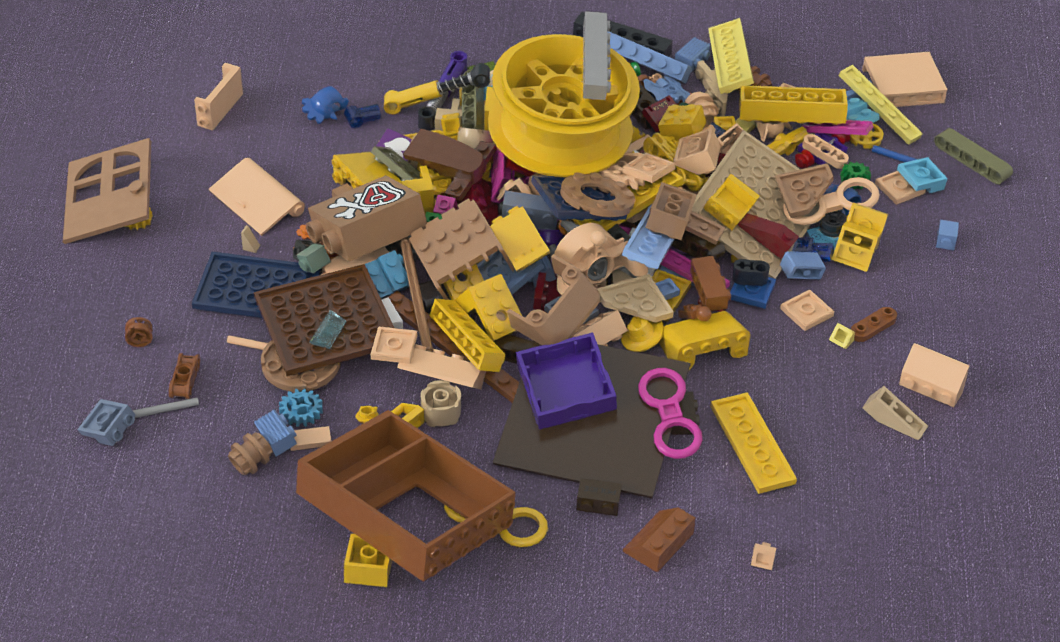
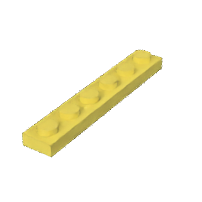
M851 65L840 71L839 77L867 102L876 113H879V116L908 145L921 138L923 133L857 68Z

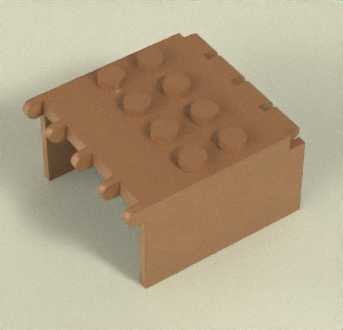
M469 198L457 205L459 207L458 210H455L453 207L443 213L441 220L436 217L426 223V229L423 230L420 227L410 233L412 237L409 240L435 287L445 300H449L441 284L449 279H452L453 282L456 281L455 276L466 269L469 272L473 271L471 266L483 259L488 262V256L498 250L503 255L512 272L515 270L474 200L470 201Z

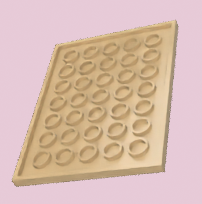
M745 130L742 131L701 188L692 208V211L726 227L704 210L703 207L709 198L721 187L727 177L732 174L760 195L756 203L748 211L749 214L783 224L799 236L788 252L795 250L810 226L795 224L787 219L783 211L784 201L775 181V175L800 169ZM816 203L809 214L802 217L814 215L819 210L818 204ZM736 226L732 231L728 227L725 228L724 233L719 239L724 245L725 250L738 259L767 262L770 265L769 277L776 279L782 270L780 266L782 259L739 226Z

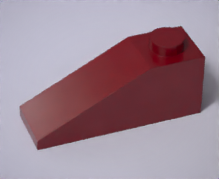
M749 213L737 225L780 259L783 258L785 252L799 238L797 234L785 225Z

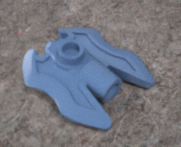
M665 75L664 79H658L656 83L649 79L643 80L644 87L655 95L657 101L670 95L675 103H679L680 100L686 103L685 100L690 95L689 92L681 87L679 81L668 75Z

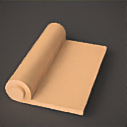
M251 158L243 159L209 188L213 195L261 236L287 214H290L292 217H298L303 214L305 204Z

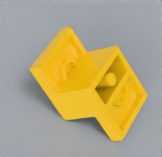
M427 165L420 166V179L401 181V184L420 194L425 214L426 212L434 211L436 203L434 195H437L436 185L432 184L433 175L432 172L429 173Z
M853 202L847 221L842 226L832 260L867 272L873 254L878 248L889 214Z

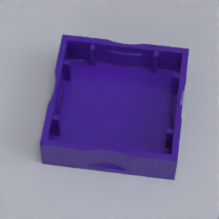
M593 332L565 339L556 344L542 345L516 352L517 366L539 430L617 409V396L609 374L603 366L601 352Z

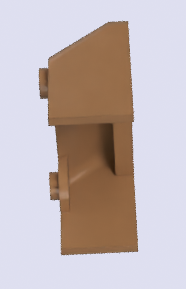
M554 254L551 256L554 273L561 276L564 283L569 285V287L551 310L546 313L536 309L531 311L526 318L511 309L507 311L511 327L541 345L556 344L565 339L572 338L600 302L599 291L581 270Z

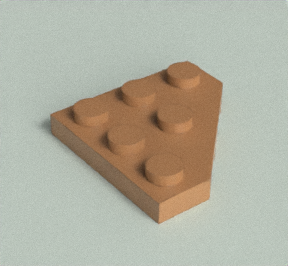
M828 163L775 175L776 184L790 218L809 214L833 182V174Z

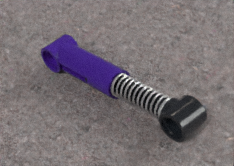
M454 51L451 53L450 62L439 79L440 83L445 82V79L446 81L451 80L452 77L458 78L467 71V54L465 52ZM449 90L446 94L443 93L442 97L429 100L426 107L418 110V127L420 129L431 131L435 128L437 108L442 107L445 99L451 95L452 91Z

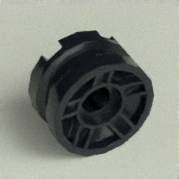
M840 211L826 213L820 220V232L828 237H839L842 226L846 222V216Z

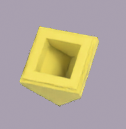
M837 323L829 340L847 349L854 341L855 332Z

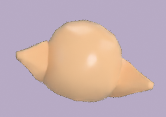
M755 120L762 142H765L766 138H775L784 131L785 127L790 130L793 128L789 122H762L761 120Z

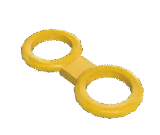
M444 505V510L448 517L459 523L466 520ZM518 507L513 510V519L517 517L532 518L539 525L538 531L534 535L524 538L513 536L507 529L499 533L501 538L512 546L530 547L538 544L545 538L548 524L543 514L537 510L528 507Z

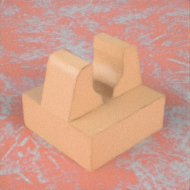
M763 542L762 545L755 543L751 566L772 570L776 548L771 547L770 543Z

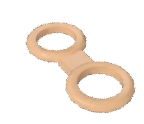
M850 178L843 181L838 186L836 192L822 195L817 202L819 210L814 215L790 218L785 204L783 205L784 215L795 224L812 225L819 222L826 213L843 208L850 211L852 202L846 200L843 196L848 188L863 186L869 189L872 193L871 198L866 202L857 203L872 208L878 202L880 196L879 189L868 179Z

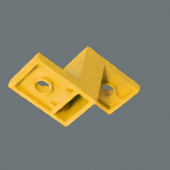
M515 206L508 211L509 215L502 218V216H499L492 220L493 224L490 227L517 272H520L550 254V250L523 206L520 208Z
M475 264L471 266L473 271L469 272L466 269L461 272L466 277L465 281H460L456 275V281L453 282L452 279H449L443 283L451 300H455L468 315L478 313L492 341L517 331L511 327L507 311L511 309L521 316L522 314L502 274L484 281ZM497 312H502L505 315L504 321H500L497 318Z

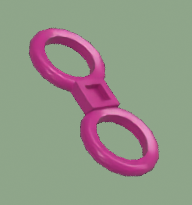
M655 368L648 371L641 377L638 391L646 404L658 408L662 420L654 432V444L658 451L670 458L683 459L692 456L699 450L703 440L702 432L698 425L691 419L684 418L679 406V402L686 393L684 379L679 373L668 368ZM667 377L676 383L678 390L673 397L659 400L649 395L646 387L654 378ZM672 426H683L692 432L694 440L689 447L676 450L665 445L662 435Z

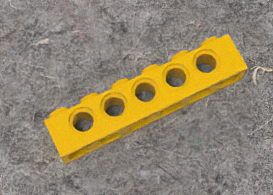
M435 298L429 316L478 370L500 372L505 360V353L455 300Z

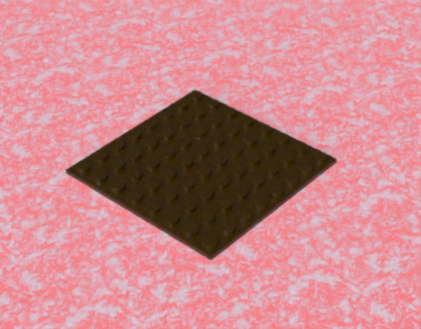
M533 340L531 348L542 346ZM598 344L603 366L609 374L617 396V409L540 430L522 378L520 379L493 465L580 483V478L621 483V492L653 499L665 456L658 451L654 444V432L662 420L658 408L651 407L642 400L639 395L638 384L645 373L655 368L672 369L679 373L686 382L690 367L689 362ZM657 377L648 383L646 390L653 398L663 400L673 397L678 390V386L670 378ZM673 426L668 428L662 435V440L667 446Z

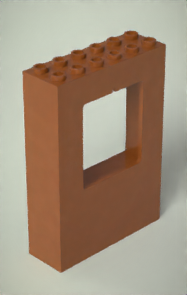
M390 410L381 413L300 458L297 466L296 493L423 582L435 576L442 569L449 567L456 560L466 556L470 551L480 547L484 542L494 538L503 530L508 529L513 523L515 491ZM414 487H419L466 520L426 544L377 511V509Z

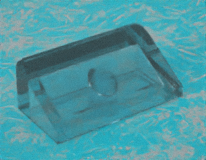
M330 310L323 318L309 343L330 349L345 325L346 320Z

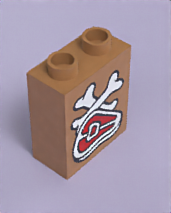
M385 175L309 207L311 221L306 223V230L313 243H321L330 254L336 253L350 262L411 235V232L420 227L423 230L426 229L425 224L427 221L420 194Z

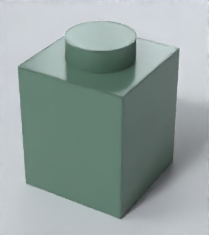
M314 243L297 254L299 266L306 272L315 273L331 262L324 245Z

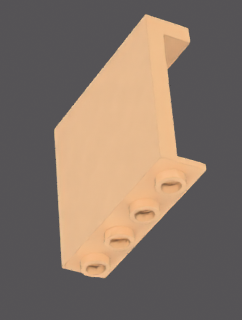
M930 52L864 57L862 71L869 73L874 86L895 107L945 103L947 88Z

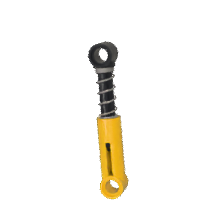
M480 63L475 65L473 70L467 73V75H460L458 78L452 77L448 81L445 79V82L440 83L438 80L399 92L395 90L388 91L384 96V111L394 115L399 113L402 108L442 97V94H446L449 90L453 92L454 89H461L463 86H469V84L475 85L478 88H485L490 83V68L488 65Z

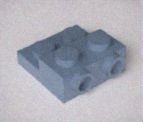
M100 399L77 430L81 435L93 437L101 444L113 446L122 439L125 429L134 423L136 414L127 404Z

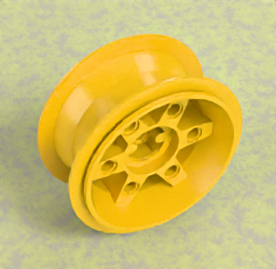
M552 34L521 41L502 54L493 70L492 84L496 99L490 108L488 117V128L491 138L497 148L511 161L536 173L555 177H569L574 175V173L591 174L603 171L617 163L625 155L632 141L633 128L630 115L637 105L640 92L639 80L634 69L623 56L610 48V56H607L611 57L610 68H607L611 69L610 80H608L611 82L610 93H606V100L584 99L583 37Z

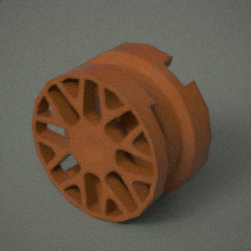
M134 317L128 320L125 324V341L133 347L147 346L153 339L152 323L142 317Z

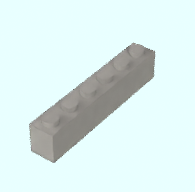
M585 11L583 24L584 99L606 100V93H610L611 82L608 80H610L611 69H607L610 68L611 57H607L610 56V45H608L610 43V33H608L610 31V21H607V13Z

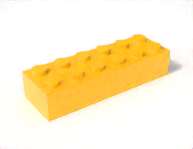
M741 86L739 102L740 120L747 122L761 120L762 122L779 121L781 123L797 122L801 124L806 122H814L816 124L832 123L834 125L846 124L848 108L846 89Z

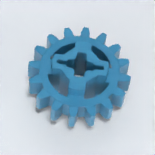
M305 388L302 392L295 389L293 394L287 392L288 397L282 396V401L279 402V414L284 415L286 420H288V425L296 423V427H299L303 423L306 427L307 422L314 424V418L320 419V414H323L322 399H319V394L314 395L313 390L307 393Z

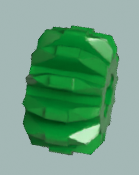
M857 161L856 163L849 162V164H844L840 173V180L843 182L850 178L858 177L870 180L871 172L868 166H864V163L859 164ZM852 186L851 188L862 190L863 186Z

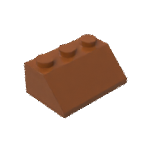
M679 507L660 510L623 548V552L658 573L694 534L696 517Z

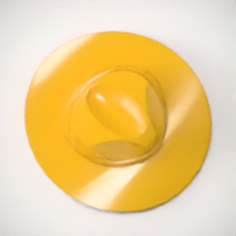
M634 316L626 327L628 331L621 334V342L629 351H646L661 340L664 331L663 322H653Z

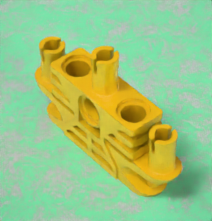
M655 133L652 137L644 140L643 149L645 153L673 162L679 140H675L671 135L662 136L660 133ZM676 165L673 170L683 177L684 184L693 191H699L709 179V177H705L706 174L704 173L697 175Z

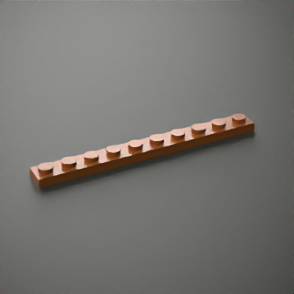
M399 291L388 296L401 319L419 332L413 302ZM425 312L431 342L451 357L452 354L464 357L463 361L470 362L466 355L429 314ZM500 369V372L486 371L484 382L513 403L519 382L502 369Z

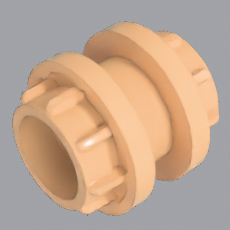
M700 91L689 95L685 100L686 103L702 105L706 120L704 128L713 124V117H717L719 111L713 103L712 97Z

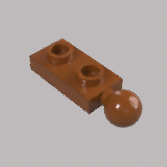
M701 304L684 305V309L678 310L679 318H698L703 322L708 321L712 315L710 308L701 306Z

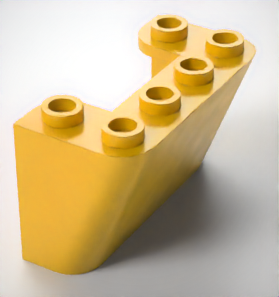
M371 152L333 155L331 160L333 180L340 185L345 184L347 179L354 189L385 175L401 183V180L387 169L388 166L379 163Z
M721 311L713 313L711 318L705 322L696 318L664 326L663 336L659 344L667 358L689 362L690 370L695 363L696 355L729 347V353L733 358L747 356L750 332L730 313Z

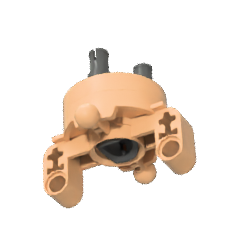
M572 219L562 220L561 226L569 233L560 241L558 246L553 244L548 247L550 256L554 254L579 268L596 289L606 286V279L612 271L623 266L637 277L647 275L648 267L645 264L631 261L627 257L622 256L628 241L624 242L623 237L615 240L602 226L596 223L576 225ZM557 275V290L563 295L569 285L564 283L561 276Z

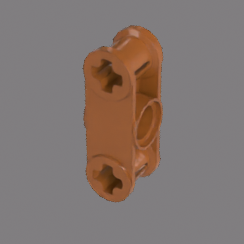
M179 353L175 371L169 384V398L177 396L191 399L197 372L200 369V354L190 356Z

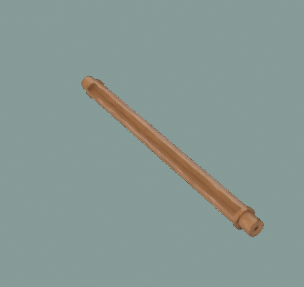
M405 237L400 240V246L402 248L421 344L426 347V351L433 353L434 349L431 343L409 237Z

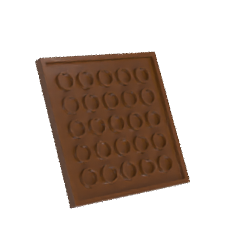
M365 264L254 292V298L286 376L371 354L378 327L394 328Z

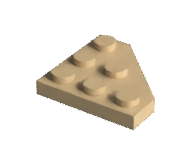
M649 274L597 288L600 301L604 307L653 322L673 318L674 312Z

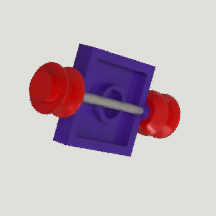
M826 133L815 134L844 153H847L848 147L844 144L849 142L850 134H831V136ZM803 143L798 145L797 151L800 153L796 154L795 162L801 169L812 166L814 162L818 165L827 163L808 150H805L802 146ZM821 150L822 152L830 153L827 150Z

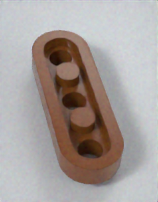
M882 307L852 325L851 330L855 332L854 341L865 342L893 325L897 319V312L891 307Z

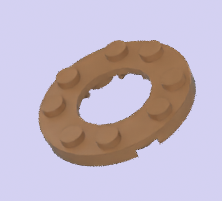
M595 172L591 174L574 173V175L563 180L560 189L562 198L568 204L578 210L581 208L590 212L589 214L596 216H624L629 214L635 203V196L625 187V183L602 177L599 173ZM585 187L593 189L598 187L600 191L611 193L610 195L615 196L616 199L612 201L595 200L583 194L581 188L584 190Z
M272 340L265 346L261 355L262 372L265 378L277 388L295 393V389H298L299 392H302L304 388L306 391H311L328 384L336 376L341 362L316 368L314 371H305L300 375L297 373L286 376Z

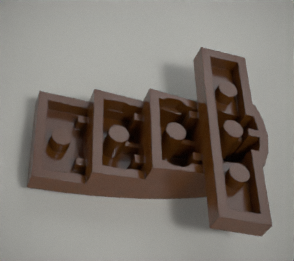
M420 129L404 151L403 156L407 160L420 162L421 166L427 165L428 169L437 170L441 176L454 177V180L444 193L448 197L462 201L472 185L477 183L484 175L487 164L497 151V147L495 144L480 141L477 147L473 149L448 136Z

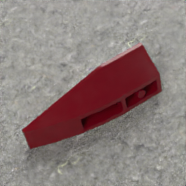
M483 178L472 185L462 201L456 200L457 204L462 203L468 198L470 201L474 200L489 226L493 224L492 220L498 217V204L491 201L492 183Z

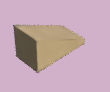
M246 225L241 232L243 250L256 253L260 244L249 226Z

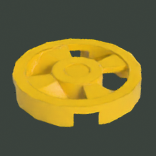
M873 124L874 132L871 130L867 135L850 134V142L855 146L860 144L863 145L864 149H871L874 145L879 146L881 144L884 133L878 125ZM873 136L878 138L877 140L872 141Z

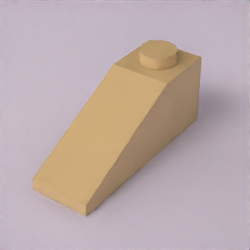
M885 386L873 393L863 406V409L876 421L916 440L921 438L928 427Z

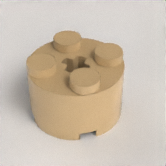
M459 127L457 141L473 149L477 147L480 141L493 144L489 131Z
M438 380L427 384V388L421 391V407L424 409V420L428 426H447L458 422L461 415V392L456 385L454 387L448 381Z

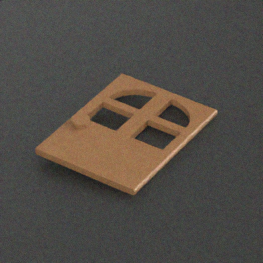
M150 138L69 162L63 230L64 244L149 219ZM133 155L140 159V162L116 169V157ZM102 161L100 174L78 180L88 168ZM140 171L139 180L133 181L128 187L115 190V178ZM101 183L100 195L76 202V190Z

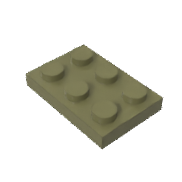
M374 146L371 151L375 155L374 158L379 163L387 165V169L391 173L399 175L401 181L420 179V172L392 148Z

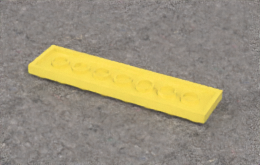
M740 18L708 28L720 93H731L735 89L741 88V86L754 84Z

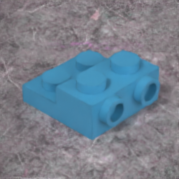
M395 250L365 264L381 299L409 287L407 272L402 265L404 264L401 254H397Z

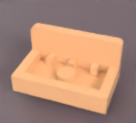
M520 178L515 181L511 179L499 190L500 194L497 200L499 201L504 197L505 191L532 193L529 186L524 184Z

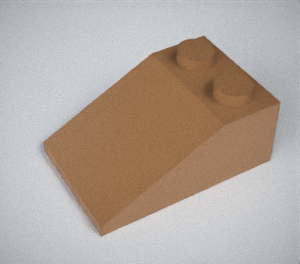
M661 182L645 228L655 233L659 232L667 235L672 239L681 240L697 194Z

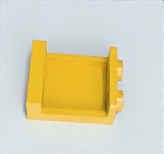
M730 174L715 194L709 198L703 209L732 231L753 207L760 195Z

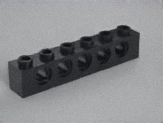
M581 12L573 22V36L583 37L585 12ZM610 21L609 32L669 57L672 54L673 40Z

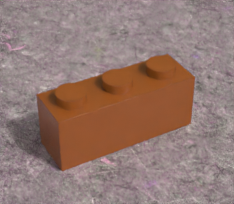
M714 256L691 259L690 274L702 305L709 307L711 311L727 309L728 301L731 300V293L729 289H726L725 278L721 276L720 265L716 263Z

